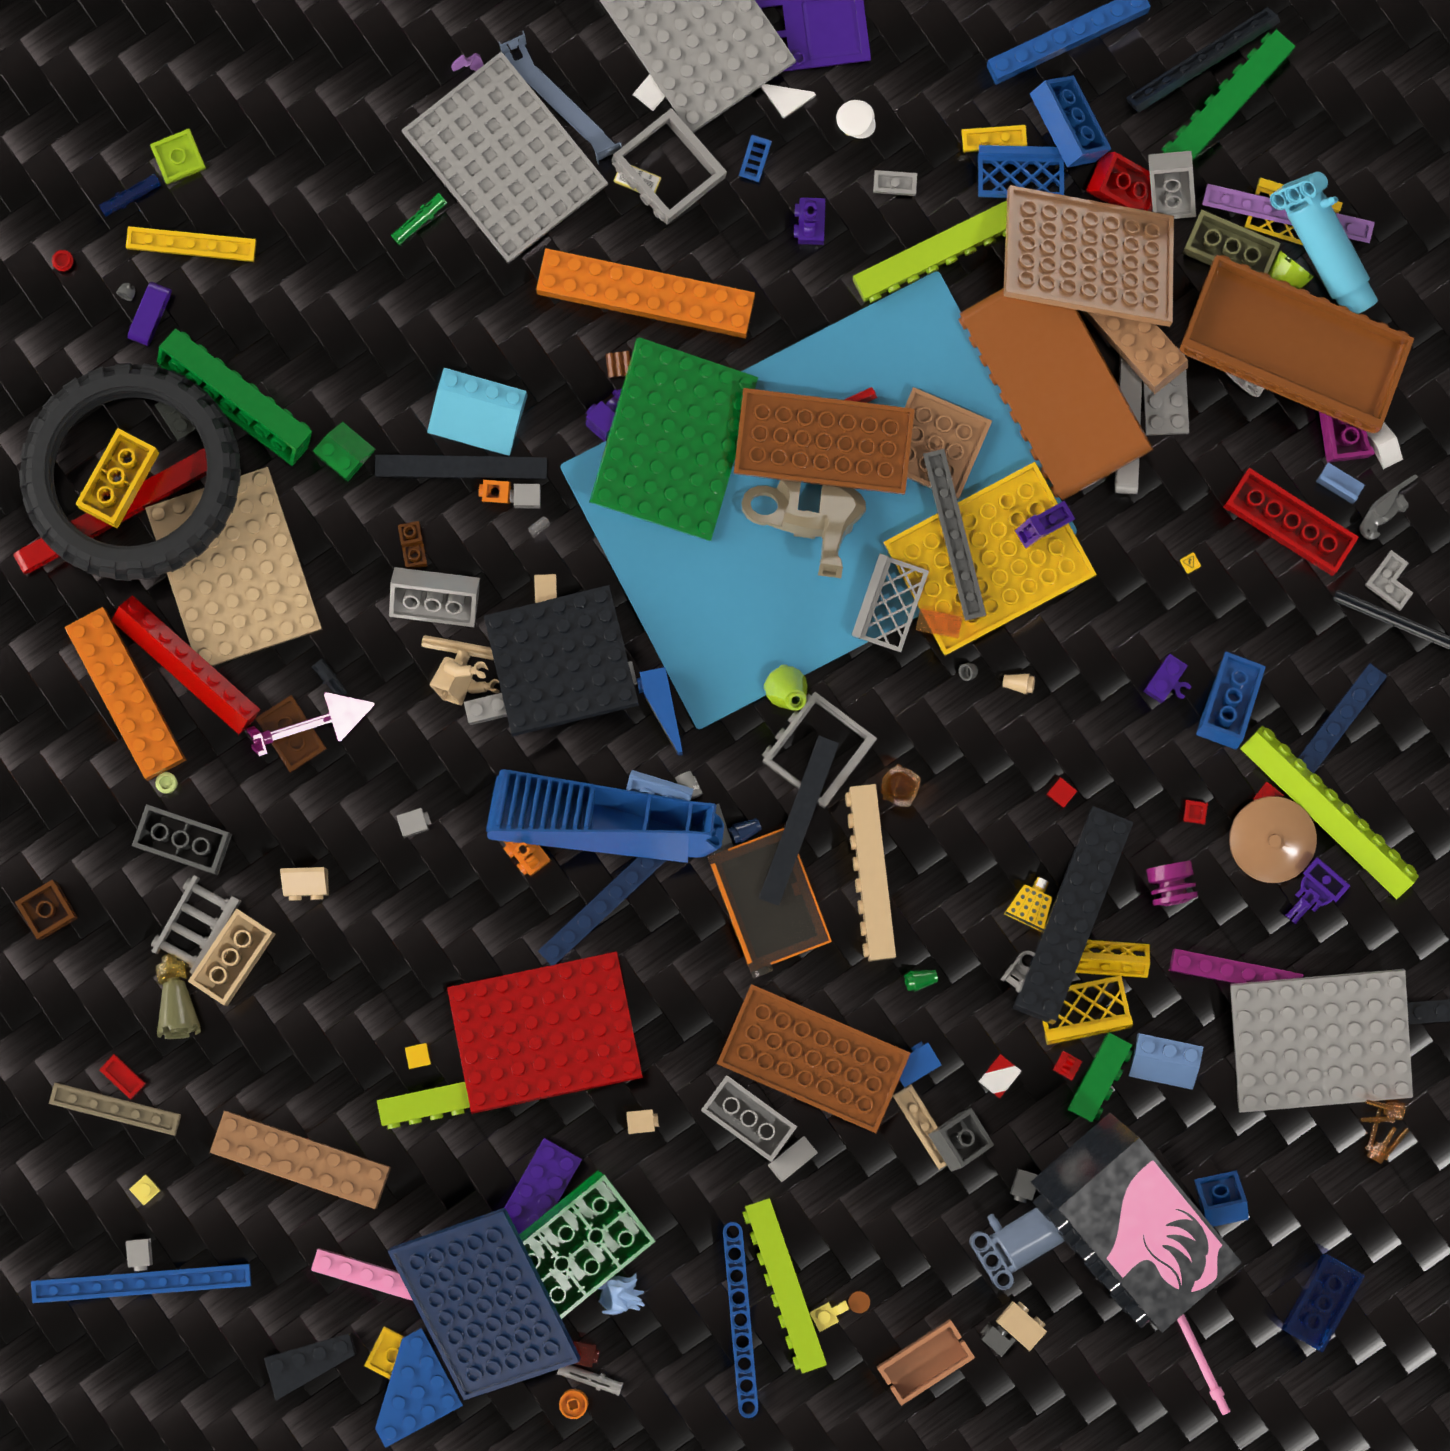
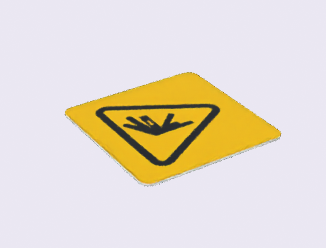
M1194 553L1180 559L1187 574L1201 567Z

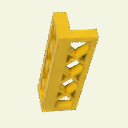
M1088 940L1075 973L1148 978L1150 944ZM1098 948L1101 952L1093 953L1090 949ZM1116 949L1120 950L1123 953L1119 955L1114 954L1111 951ZM1144 951L1145 956H1136L1133 952Z

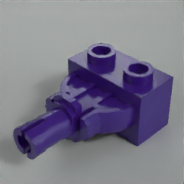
M800 198L799 204H795V217H799V225H794V238H798V244L823 245L825 198Z
M622 388L613 391L614 397L606 405L602 401L598 405L594 403L586 412L588 414L586 416V427L604 442L607 441Z
M1316 857L1304 870L1300 890L1295 895L1299 898L1303 892L1305 894L1286 914L1291 919L1298 912L1292 919V922L1295 924L1315 902L1316 904L1312 908L1314 912L1320 906L1327 905L1333 900L1337 902L1350 887L1349 883L1319 857Z

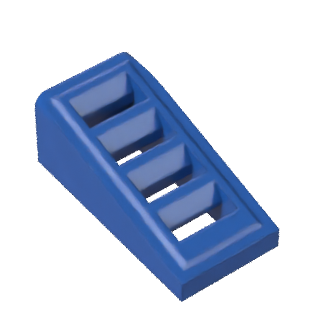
M751 135L739 176L757 182L760 181L772 143L771 140ZM753 143L765 145V150L754 147ZM751 150L763 154V157L751 155ZM748 159L761 162L760 166L747 163ZM746 167L758 170V173L753 174L745 171Z

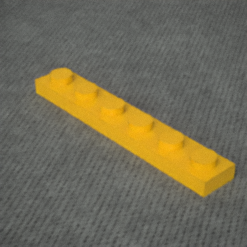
M128 226L126 249L254 262L256 239Z

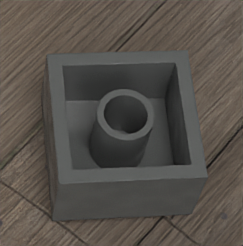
M972 1108L958 1113L928 1134L950 1171L963 1168L994 1146Z

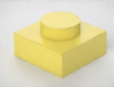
M147 1174L129 1189L143 1205H146L161 1191Z

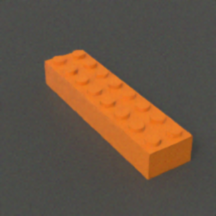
M101 607L69 624L65 629L141 773L149 781L186 761V758L119 632L111 621L110 615L104 607Z

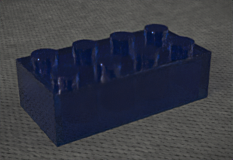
M1323 1253L1281 1330L1323 1352L1365 1275Z

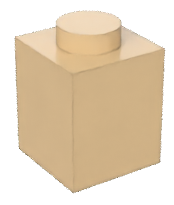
M653 1109L627 1112L629 1134L653 1132L655 1127L659 1126L658 1114H653Z

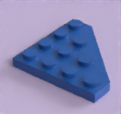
M422 1328L402 1338L375 1427L385 1448L463 1406Z

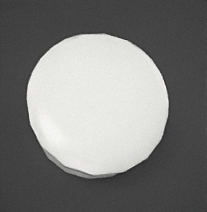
M852 100L844 103L838 110L836 116L837 124L847 136L866 138L874 132L876 127L874 111L868 103Z

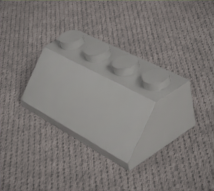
M394 567L390 586L389 617L474 627L480 578Z

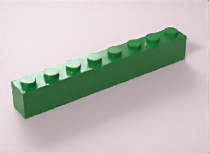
M1277 29L1273 34L1268 32L1261 40L1263 45L1258 50L1254 48L1247 55L1249 60L1244 65L1240 63L1232 72L1234 76L1229 81L1226 78L1218 87L1220 92L1216 96L1212 94L1205 101L1206 107L1202 111L1198 109L1190 118L1192 122L1188 127L1183 125L1176 133L1177 139L1174 142L1169 141L1162 148V151L1164 153L1191 151L1193 161L1293 52L1295 45Z

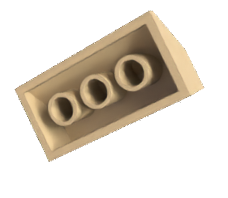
M236 909L188 982L221 1004L228 1006L275 936V933Z

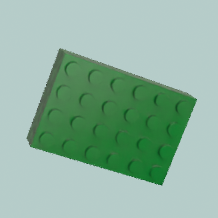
M596 1171L519 1234L561 1319L656 1242L607 1177L600 1171Z

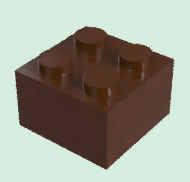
M53 879L15 902L38 940L44 939L78 918L58 882Z

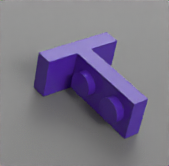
M1062 501L1041 514L1030 517L1015 532L1026 549L1039 539L1069 524L1075 518L1065 501Z

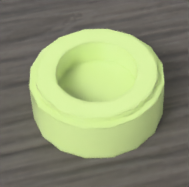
M163 772L157 776L155 784L160 792L169 794L175 791L178 782L175 775Z

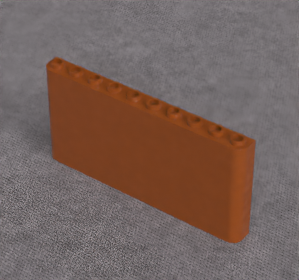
M1216 255L1189 322L1180 351L1191 358L1370 433H1377L1382 429L1414 338L1404 331H1396L1389 328L1385 323H1377L1370 320L1364 314L1351 312L1345 306L1332 304L1326 298L1313 296L1305 289L1292 287L1286 281L1273 279L1267 273L1254 271L1246 264L1233 262L1227 256Z
M1004 288L960 312L961 317L958 320L964 330L968 329L971 336L968 338L974 348L978 347L981 353L979 356L980 361L984 367H989L991 381L995 386L998 385L1002 392L999 395L1005 405L1008 403L1012 409L1009 413L1015 423L1019 422L1022 428L1020 434L1025 442H1030L1032 446L1030 452L1036 461L1039 459L1043 467L1040 470L1045 479L1049 478L1053 484L1050 488L1056 498L1060 497L1062 500H1065L1154 450L1078 310L1005 297Z

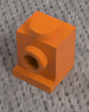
M483 480V484L479 486V497H482L483 502L510 504L511 482ZM493 488H498L499 494L497 496L492 495Z

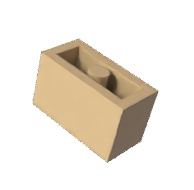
M1012 1301L997 1318L996 1322L1030 1351L1047 1332L1043 1328L1046 1324L1037 1316L1034 1319L1027 1314L1029 1309L1020 1301L1018 1304Z

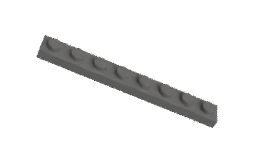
M941 449L924 453L923 458L964 620L968 621L984 617L986 612L945 450Z

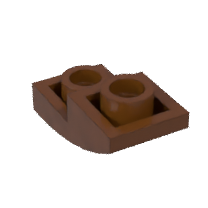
M419 521L398 525L406 569L427 567Z

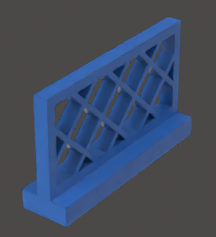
M979 145L978 197L1007 198V190L1003 186L1009 181L1017 187L1023 188L1032 181L1039 187L1038 191L1064 195V161L1058 148ZM983 163H991L996 169L989 174L983 169ZM1007 164H1013L1017 169L1010 174L1003 167ZM1029 164H1034L1038 168L1032 175L1025 169ZM1049 165H1059V171L1054 175L1046 168ZM999 171L1007 177L1001 183L993 178ZM1020 171L1028 177L1022 184L1014 178ZM1041 172L1050 178L1043 185L1035 178ZM988 180L996 186L992 191L983 190V184ZM1054 182L1059 187V192H1050L1046 187Z

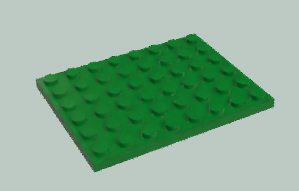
M638 337L589 503L711 541L736 456L743 388L755 389L758 377Z

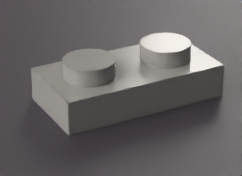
M875 170L873 193L916 196L917 173Z

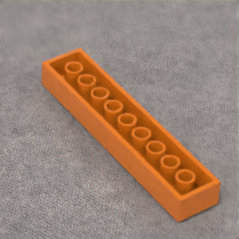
M545 248L536 289L537 294L745 339L755 298V292Z

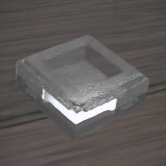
M543 516L530 526L528 531L534 538L549 527L550 522Z

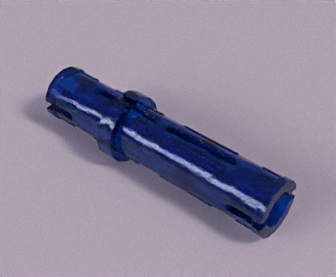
M154 173L121 193L117 192L114 197L100 204L99 207L105 217L120 208H126L127 204L161 186Z

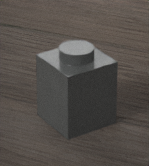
M1017 1169L1010 1194L1015 1195L1014 1200L1026 1203L1027 1199L1033 1200L1036 1188L1031 1181L1038 1175Z

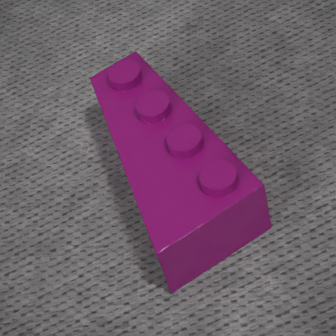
M1319 412L1327 463L1369 458L1375 454L1373 447L1370 446L1367 439L1366 431Z

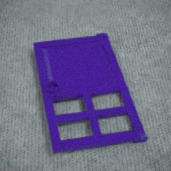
M755 0L761 10L765 7L783 5L786 30L776 32L780 38L787 37L788 49L796 59V63L784 71L871 61L863 0Z

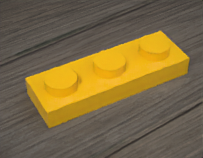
M1026 125L962 129L961 131L963 152L978 151L979 145L1027 146Z

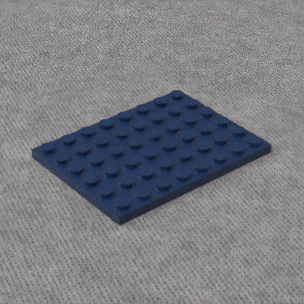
M506 1208L390 1247L388 1250L463 1400L580 1361L581 1357Z

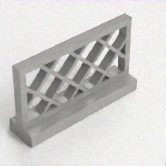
M879 554L852 632V637L901 653L929 571ZM890 564L899 565L903 574L892 579L888 572ZM903 567L908 568V569H911V570L905 572V570H904ZM914 571L922 573L921 582L912 586L907 575ZM886 576L889 578L887 582H885ZM905 576L910 587L898 593L894 581ZM891 583L896 594L884 599L881 590L883 586ZM919 586L918 591H917V594H916L915 591H914V588H916V587ZM912 590L915 600L913 603L905 606L900 595ZM879 596H881L883 601L877 603ZM898 596L903 608L891 613L886 602ZM884 603L889 615L878 620L874 613L875 608ZM910 607H912V608H911V611H910V614H909L908 611H907V609L910 608ZM905 610L908 616L907 623L898 627L893 615ZM874 616V618H875L876 621L873 622V623H870L872 617ZM891 617L896 628L884 633L879 622ZM877 624L882 635L876 638L866 636L868 628ZM905 627L904 632L902 634L900 629ZM898 631L901 637L899 646L889 644L886 636ZM884 637L886 642L880 641L879 639Z

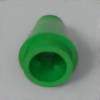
M935 970L909 971L908 974L904 975L908 991L913 990L916 992L938 982Z

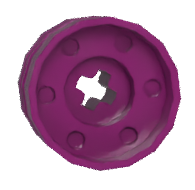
M1191 861L1146 869L1148 882L1150 884H1159L1160 887L1151 891V895L1161 894L1162 897L1152 900L1153 906H1172L1187 903V901L1198 897L1197 892L1187 893V888L1195 887L1196 884L1185 883V878L1194 875Z

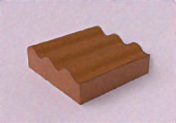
M629 351L606 354L608 378L626 376L630 363Z

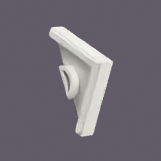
M768 84L761 86L783 118H786L816 96L811 91Z

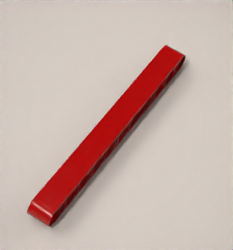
M205 448L145 480L121 522L207 475ZM88 513L71 521L77 529L91 538L113 527ZM42 538L13 554L23 574H28L59 557Z

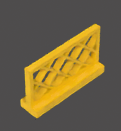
M1259 178L1255 194L1260 195V192L1271 196L1283 184ZM1337 202L1334 205H1332V208L1335 211V213L1339 214V211L1341 210L1343 204L1342 202ZM1248 215L1244 228L1303 245L1301 240L1294 238L1290 230L1294 228L1293 226L1289 228L1287 224H1284L1286 230L1276 233L1270 225L1274 221L1264 219L1266 223L1257 227L1250 225L1252 216ZM1267 225L1270 230L1263 229V227ZM1288 231L1290 237L1283 234Z
M1122 976L1070 985L1068 991H1073L1079 996L1073 1005L1064 1000L1063 1004L1070 1007V1010L1065 1017L1058 1016L1062 1020L1059 1027L1049 1029L1048 1023L1042 1021L1047 1045L1132 1028L1133 1021L1129 1012ZM1118 982L1119 991L1116 996L1105 991L1109 983ZM1088 987H1094L1100 991L1094 1001L1084 995ZM1102 993L1113 999L1107 1009L1096 1003ZM1081 997L1091 1003L1086 1014L1075 1007ZM1116 1001L1123 1006L1125 1014L1116 1016L1109 1010ZM1093 1006L1105 1012L1101 1019L1095 1020L1088 1015ZM1072 1010L1084 1016L1080 1023L1073 1024L1067 1020Z

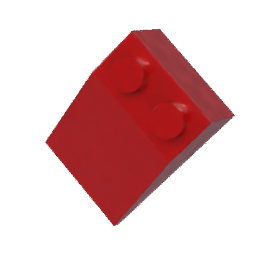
M1107 152L1099 159L1086 191L1113 205L1152 212L1150 171L1116 152Z

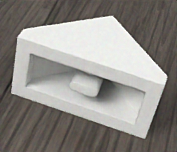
M1383 423L1382 429L1379 432H1367V439L1373 447L1383 469L1403 460L1397 437L1385 423Z

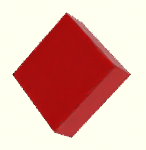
M1060 777L1046 795L1064 808L1077 790Z
M1186 800L1183 822L1205 825L1208 803Z

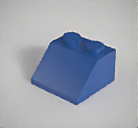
M1237 1170L1194 1179L1201 1213L1212 1227L1249 1219L1247 1199Z

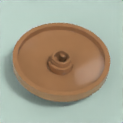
M1267 796L1250 802L1240 810L1230 829L1229 844L1235 862L1246 874L1262 882L1279 883L1296 877L1309 865L1316 850L1317 834L1311 817L1300 805L1284 797Z

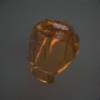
M897 764L896 767L890 768L882 778L881 793L884 795L883 799L899 806L909 807L917 795L921 778L915 772L902 768L900 764Z

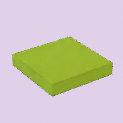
M190 129L150 144L166 184L206 169Z

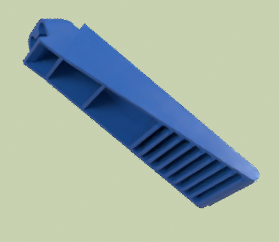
M503 769L499 772V776L496 777L486 832H488L487 837L489 839L497 841L524 842L532 845L688 863L689 857H705L721 848L724 823L720 816L715 813L716 804L693 802Z

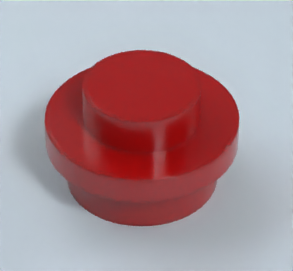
M59 250L52 257L54 268L62 272L69 270L74 262L73 256L66 250Z

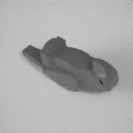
M1413 475L1372 504L1359 527L1361 534L1366 539L1373 540L1379 537L1380 533L1377 531L1379 525L1391 520L1397 512H1405L1409 508V504L1404 496L1398 494V492L1418 478L1417 475Z

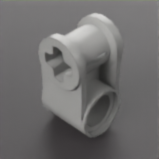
M1032 951L1020 953L1001 978L1002 981L1006 980L1014 986L1017 992H1019L1028 967L1022 964V957L1026 954H1030L1033 957L1034 952ZM1011 975L1015 976L1019 981L1015 980Z

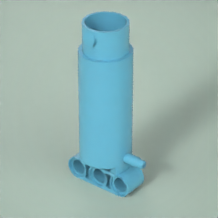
M1314 172L1284 184L1271 194L1270 202L1275 209L1286 210L1292 226L1331 298L1336 299L1339 305L1349 308L1351 312L1356 314L1372 307L1378 302V299L1368 282L1370 277L1332 208V205L1338 202V198L1336 196L1327 198L1322 191L1328 185L1326 176L1321 172Z

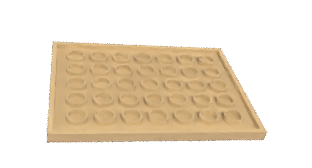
M265 467L241 475L233 513L230 514L226 526L219 537H216L209 545V548L198 558L195 557L186 563V566L174 572H167L191 648L211 666L322 629L269 468ZM204 488L145 508L156 541L175 531L190 517L201 499Z

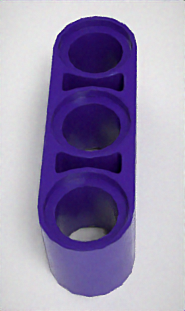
M154 282L148 284L129 329L128 339L146 346L150 345L169 301L171 289Z

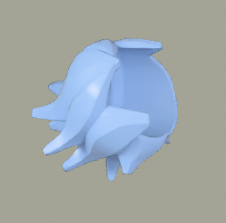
M636 1273L630 1278L613 1276L599 1288L603 1290L598 1302L607 1309L602 1311L603 1314L616 1315L628 1309L640 1310L639 1306H645L641 1301L642 1299L637 1297L643 1294L644 1291L634 1289L637 1281Z

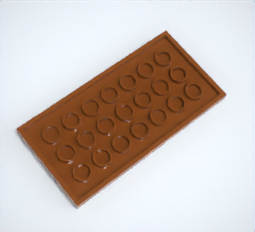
M743 388L734 474L905 495L915 409Z
M751 984L717 1064L877 1134L911 1053Z

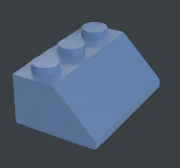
M1139 1033L1136 1036L1129 1076L1193 1090L1200 1068L1203 1047Z

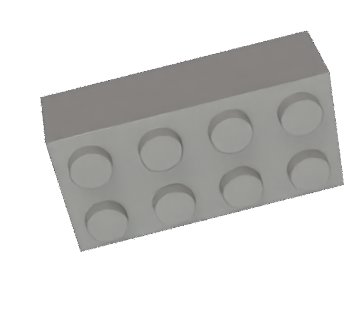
M727 1075L701 1109L702 1112L770 1162L773 1161L797 1128L796 1125Z

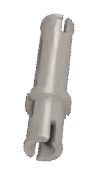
M573 1365L560 1368L557 1372V1375L571 1378L596 1387L598 1391L602 1389L617 1396L620 1395L623 1382L607 1378L605 1374L601 1373L599 1375Z

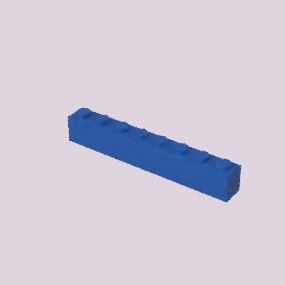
M1114 0L989 59L987 68L995 85L1147 14L1151 6L1148 0Z

